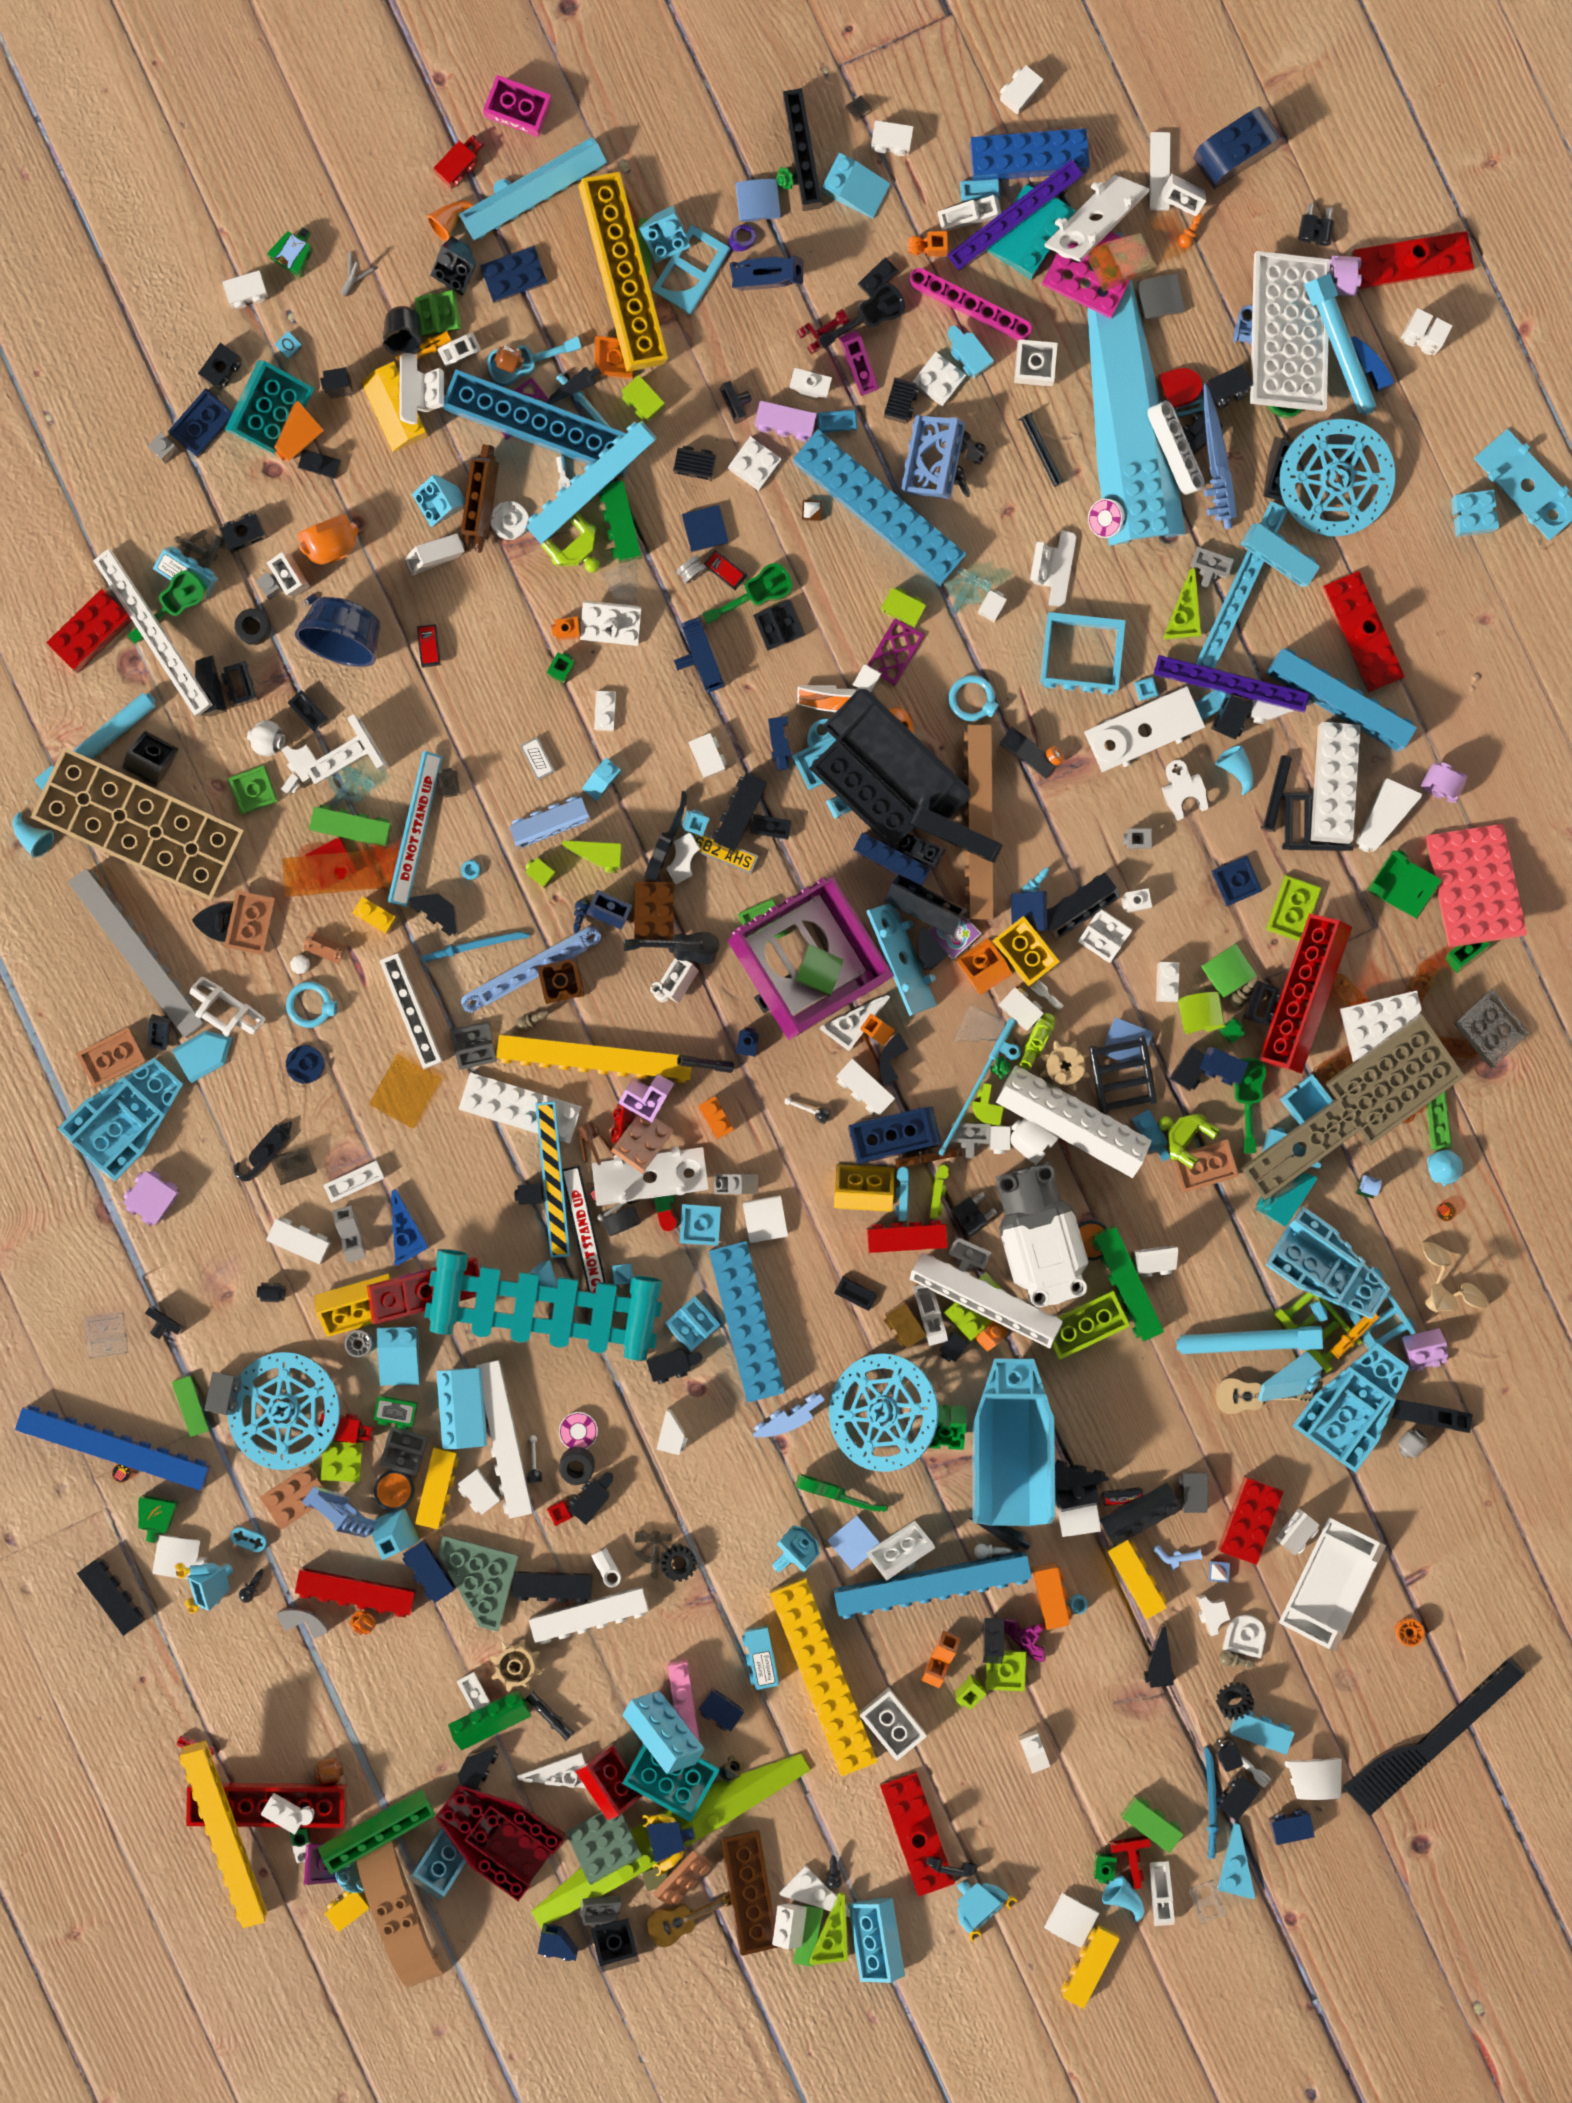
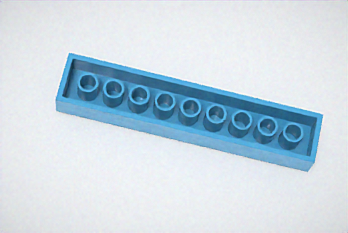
M456 369L444 398V406H442L444 411L585 464H589L591 461L594 463L600 459L598 455L606 447L608 450L614 446L612 442L620 434L623 437L627 434ZM629 465L617 476L625 478Z
M820 430L813 434L793 458L795 466L939 587L943 585L965 559L966 553Z
M1025 1551L894 1576L888 1580L883 1578L834 1588L838 1616H843V1619L854 1617L855 1613L862 1612V1615L872 1614L875 1609L888 1611L892 1610L893 1606L901 1605V1607L912 1606V1602L920 1601V1604L929 1603L932 1601V1598L939 1597V1600L949 1599L952 1594L957 1593L959 1596L969 1595L970 1591L978 1590V1592L989 1591V1587L997 1586V1589L1006 1588L1009 1586V1583L1016 1582V1585L1026 1584L1032 1578L1028 1557Z

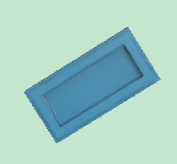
M856 410L817 413L818 430L822 433L857 430Z

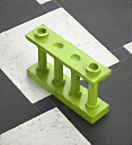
M1309 1292L1288 1310L1285 1309L1283 1311L1278 1308L1273 1312L1286 1329L1311 1326L1317 1321L1314 1313L1300 1325H1295L1291 1319L1298 1310L1315 1296L1325 1307L1326 1311L1335 1319L1322 1331L1323 1340L1339 1326L1346 1333L1351 1330L1325 1299ZM1358 1339L1355 1343L1360 1345L1362 1342ZM1317 1349L1305 1350L1323 1368V1372L1328 1373L1332 1369L1330 1363L1332 1362L1331 1359L1335 1356L1330 1351L1321 1355Z

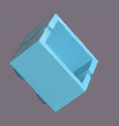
M1494 490L1456 494L1451 498L1453 516H1457L1454 519L1456 537L1493 533L1499 529L1497 511H1493L1496 508Z
M1313 1074L1307 1075L1295 1085L1296 1087H1292L1279 1097V1100L1299 1125L1333 1101Z

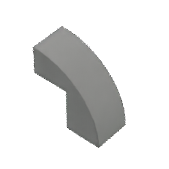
M352 1205L333 1210L334 1223L342 1241L343 1254L347 1263L366 1258L362 1235Z
M287 1608L276 1613L284 1632L303 1622H306L313 1639L330 1631L327 1623L318 1614L308 1609Z

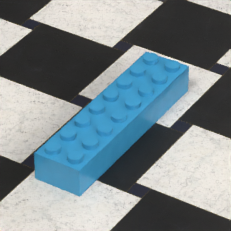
M1282 648L1276 654L1265 674L1288 688L1310 693L1309 700H1312V702L1349 724L1360 725L1361 731L1391 749L1399 752L1407 746L1417 727L1413 726L1414 723L1411 720L1396 716L1397 712L1390 708L1385 709L1380 706L1379 701L1364 697V693L1357 688L1351 689L1347 687L1345 681L1340 678H1332L1329 676L1330 673L1323 668H1315L1310 660L1306 658L1300 659L1289 648H1286V650Z
M747 1241L709 1250L747 1403L785 1393Z

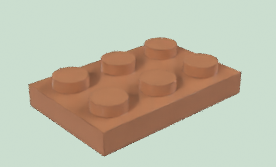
M236 890L224 947L263 955L275 898Z
M130 1027L76 1053L93 1088H97L147 1062Z
M637 1115L611 1152L643 1174L674 1130L656 1117L653 1122H650Z
M1228 1139L1186 1151L1199 1159L1193 1169H1190V1167L1179 1160L1173 1161L1182 1193L1239 1176Z
M310 1464L260 1497L280 1530L313 1509L307 1507L302 1501L314 1486L325 1489Z
M692 1850L653 1892V1895L672 1906L682 1901L686 1892L695 1887L701 1876L709 1872L710 1867L714 1863L709 1857Z

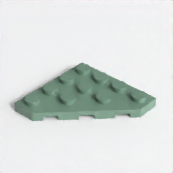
M443 1535L438 1552L440 1560L446 1567L455 1586H457L467 1607L472 1612L478 1626L498 1632L519 1555Z

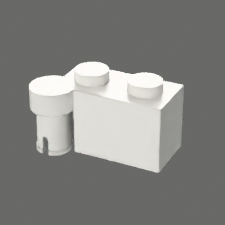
M674 958L660 981L663 985L655 982L652 984L654 987H650V991L659 1002H666L670 998L679 1004L699 970L688 961H680Z
M274 1793L261 1815L295 1834L301 1824H310L314 1817L313 1808L309 1809L310 1806L301 1809Z

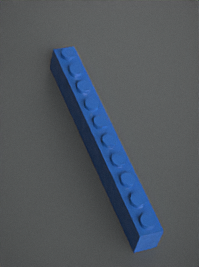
M29 1404L28 1407L26 1406L21 1409L15 1428L16 1431L200 1491L204 1489L211 1466L206 1465L207 1462L204 1460L196 1459L193 1461L188 1459V1455L183 1453L175 1455L169 1453L170 1450L164 1447L153 1448L151 1443L146 1441L138 1443L132 1441L133 1438L127 1435L116 1436L114 1431L109 1429L101 1431L95 1429L96 1426L90 1423L79 1424L77 1419L66 1416L64 1419L58 1417L59 1414L53 1411L42 1412L40 1407Z

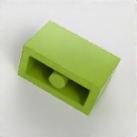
M639 375L621 390L623 401L628 406L632 405L636 409L635 414L641 420L645 419L647 422H650L665 408V403Z
M896 587V589L891 588L880 611L915 629L926 608V605L923 604L924 601L916 596L911 598L906 595L907 592L899 587Z

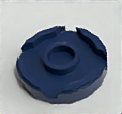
M309 1045L294 1048L286 1059L288 1075L294 1081L301 1084L312 1083L318 1080L325 1068V1060L322 1053Z

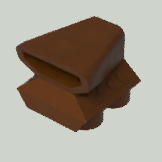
M576 958L537 966L546 1004L585 996Z

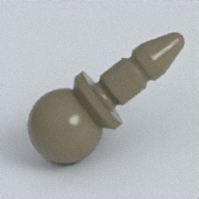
M1253 978L1242 989L1238 988L1237 992L1231 994L1229 1002L1233 1007L1238 1008L1244 1004L1245 999L1248 998L1247 994L1255 987L1258 978Z
M540 1011L534 1015L522 1016L517 1019L516 1027L519 1031L526 1032L531 1027H534L536 1022L544 1019L549 1012Z
M1228 1650L1222 1651L1219 1655V1662L1223 1666L1231 1665L1235 1667L1237 1664L1247 1668L1255 1667V1663L1252 1661L1238 1658V1654L1235 1653L1233 1655Z

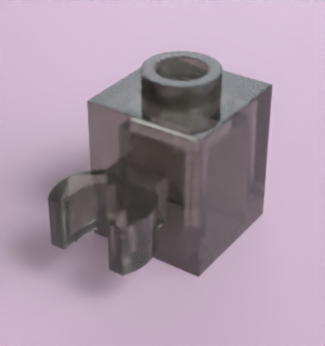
M446 768L441 770L442 773H437L442 798L462 795L457 770L453 771V768Z

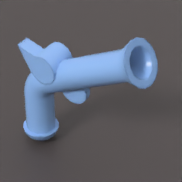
M1156 1545L1153 1548V1553L1155 1552L1164 1563L1171 1564L1172 1571L1179 1566V1562L1195 1559L1202 1560L1200 1549L1185 1554L1175 1551L1173 1556H1168L1160 1545Z

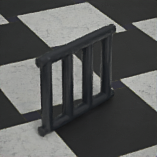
M1283 793L1282 797L1285 800V843H1282V850L1353 851V844L1312 843V800L1314 793ZM1293 800H1304V843L1292 842Z
M1145 1035L1139 1036V1039L1097 1048L1096 1046H1089L1101 1113L1107 1114L1109 1110L1148 1102L1150 1104L1157 1103ZM1140 1047L1142 1058L1103 1066L1099 1065L1098 1055ZM1143 1065L1145 1076L1103 1085L1101 1074ZM1143 1084L1147 1085L1148 1095L1106 1103L1104 1092Z

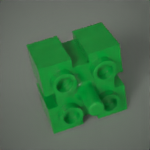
M938 1405V1424L934 1438L928 1448L940 1449L941 1446H948V1449L964 1450L966 1406L951 1405L949 1409L948 1405Z

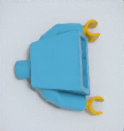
M212 1562L202 1565H190V1568H186L183 1563L175 1565L177 1577L185 1578L190 1573L188 1580L194 1598L185 1600V1605L192 1614L197 1612L199 1607L210 1611L215 1605L219 1604L221 1598L230 1589L227 1577L233 1573V1569L229 1564L220 1567Z
M964 1880L957 1886L963 1894L957 1901L959 1904L957 1908L959 1922L966 1932L969 1933L972 1942H975L972 1935L978 1934L981 1938L979 1928L1004 1905L1009 1909H1013L1009 1902L1014 1900L1017 1903L1014 1896L1008 1895L1000 1887L989 1883H983L982 1885L976 1883L972 1887L967 1880Z

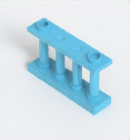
M1372 1266L1368 1267L1370 1270L1373 1269L1381 1279L1383 1278V1275L1378 1268L1374 1269V1267ZM1390 1292L1386 1295V1299L1390 1303L1391 1308L1378 1315L1380 1318L1361 1336L1368 1349L1376 1343L1382 1346L1406 1330L1412 1335L1416 1333L1413 1329L1415 1324L1410 1317H1405ZM1341 1306L1352 1325L1355 1326L1361 1320L1359 1317L1361 1314ZM1397 1314L1402 1324L1379 1339H1373L1370 1334L1372 1332L1371 1329Z

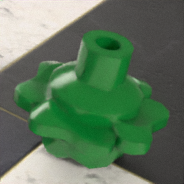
M780 167L776 177L778 184L783 189H792V185L795 184L796 173L794 171L790 172L788 167Z
M1000 1056V1058L996 1057V1062L990 1066V1071L999 1075L1000 1079L1007 1078V1073L1011 1071V1065L1003 1056Z

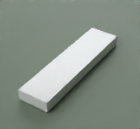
M1151 132L1149 211H1169V203L1163 200L1162 188L1170 177V132Z

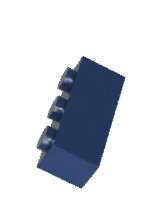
M425 1539L403 1553L404 1563L415 1572L413 1576L417 1583H422L426 1589L424 1593L429 1601L433 1600L436 1603L456 1589Z

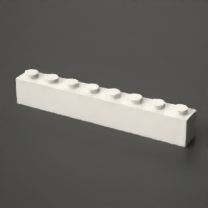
M922 1252L912 1269L910 1280L1048 1348H1051L1060 1331L1063 1321L1057 1316L1045 1313L1040 1308L1031 1306L1022 1299L1007 1294L1002 1289L994 1288L987 1282L978 1280L969 1273L954 1268L949 1263H943L930 1254Z
M499 1359L477 1364L476 1368H481L485 1419H488L489 1424L486 1427L488 1438H492L491 1454L497 1460V1465H494L496 1476H500L501 1484H499L500 1494L504 1495L506 1503H503L504 1513L509 1515V1519L532 1514L534 1512L501 1361Z

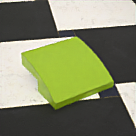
M1218 992L1198 993L1178 998L1183 1030L1186 1035L1203 1029L1210 1032L1226 1027Z

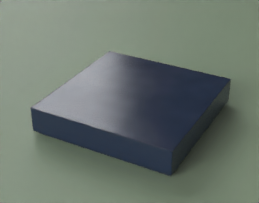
M719 505L682 514L691 553L729 543Z
M1247 856L1211 871L1226 907L1262 892Z
M1047 892L1011 894L1012 925L1024 916L1035 931H1047Z

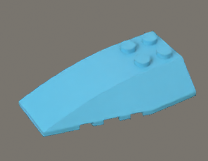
M153 1058L132 1071L129 1075L122 1077L116 1083L85 1100L58 1127V1130L101 1172L116 1182L143 1154L182 1088L183 1083L158 1060Z
M1303 1206L1269 1254L1266 1266L1297 1288L1372 1319L1391 1288L1373 1269L1370 1270L1366 1266V1261L1354 1253L1351 1249L1352 1246L1347 1241L1344 1242L1341 1239L1340 1233L1335 1228Z
M1376 1343L1318 1391L1292 1426L1356 1473L1379 1442L1381 1432L1386 1425L1388 1415L1395 1403V1398L1409 1366Z

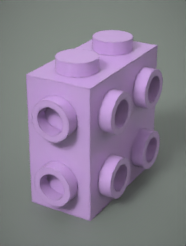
M154 1170L139 1173L135 1179L136 1185L133 1189H128L124 1195L125 1201L123 1202L127 1206L125 1208L127 1211L134 1215L138 1213L143 1217L142 1221L150 1226L152 1224L159 1225L180 1194L175 1184L170 1181L164 1182L161 1180L162 1176Z

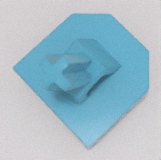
M793 1525L777 1542V1545L783 1550V1554L772 1566L775 1571L781 1572L790 1563H795L803 1572L806 1571L820 1554L818 1541L805 1527Z

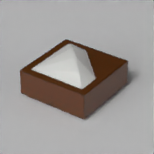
M803 500L802 521H821L822 501Z

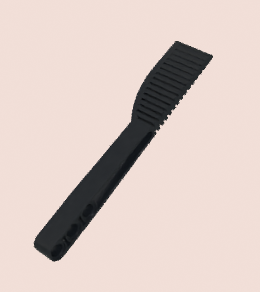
M1512 1657L1508 1658L1418 1743L1397 1746L1381 1753L1355 1774L1343 1788L1371 1816L1404 1784L1410 1781L1419 1770H1422L1428 1762L1432 1761L1525 1675V1671Z

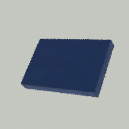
M205 388L167 432L198 458L225 428L233 412Z

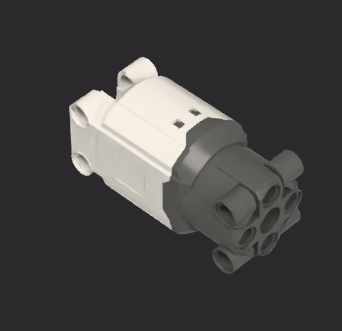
M1050 1162L1018 1169L995 1177L996 1187L999 1191L1005 1213L999 1226V1231L1013 1281L1018 1286L1027 1289V1299L1036 1307L1066 1302L1069 1299L1084 1295L1087 1290V1285L1083 1281L1081 1274L1089 1262L1075 1212L1071 1205L1060 1199L1054 1177L1055 1171L1051 1167ZM1075 1282H1078V1283H1079L1078 1289H1077L1076 1291H1073V1290H1072L1073 1284H1074ZM1037 1293H1041V1299L1035 1302L1034 1296Z

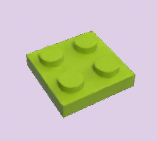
M332 1441L322 1454L321 1480L361 1482L363 1443L357 1442L354 1444Z
M1004 1650L1002 1664L986 1663L985 1690L1025 1691L1026 1651Z

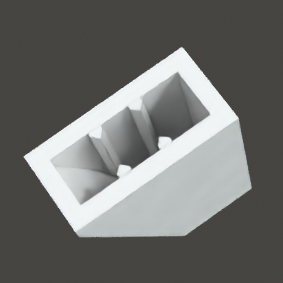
M454 534L416 546L405 558L411 575H417L459 558L464 552V544L459 539L458 534Z

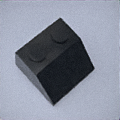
M144 731L127 751L122 768L157 786L168 772L179 749Z
M629 1918L591 1928L602 1972L640 1962Z

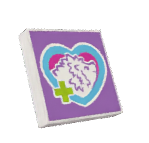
M966 916L954 936L946 934L934 926L928 930L952 960L981 935L979 930Z

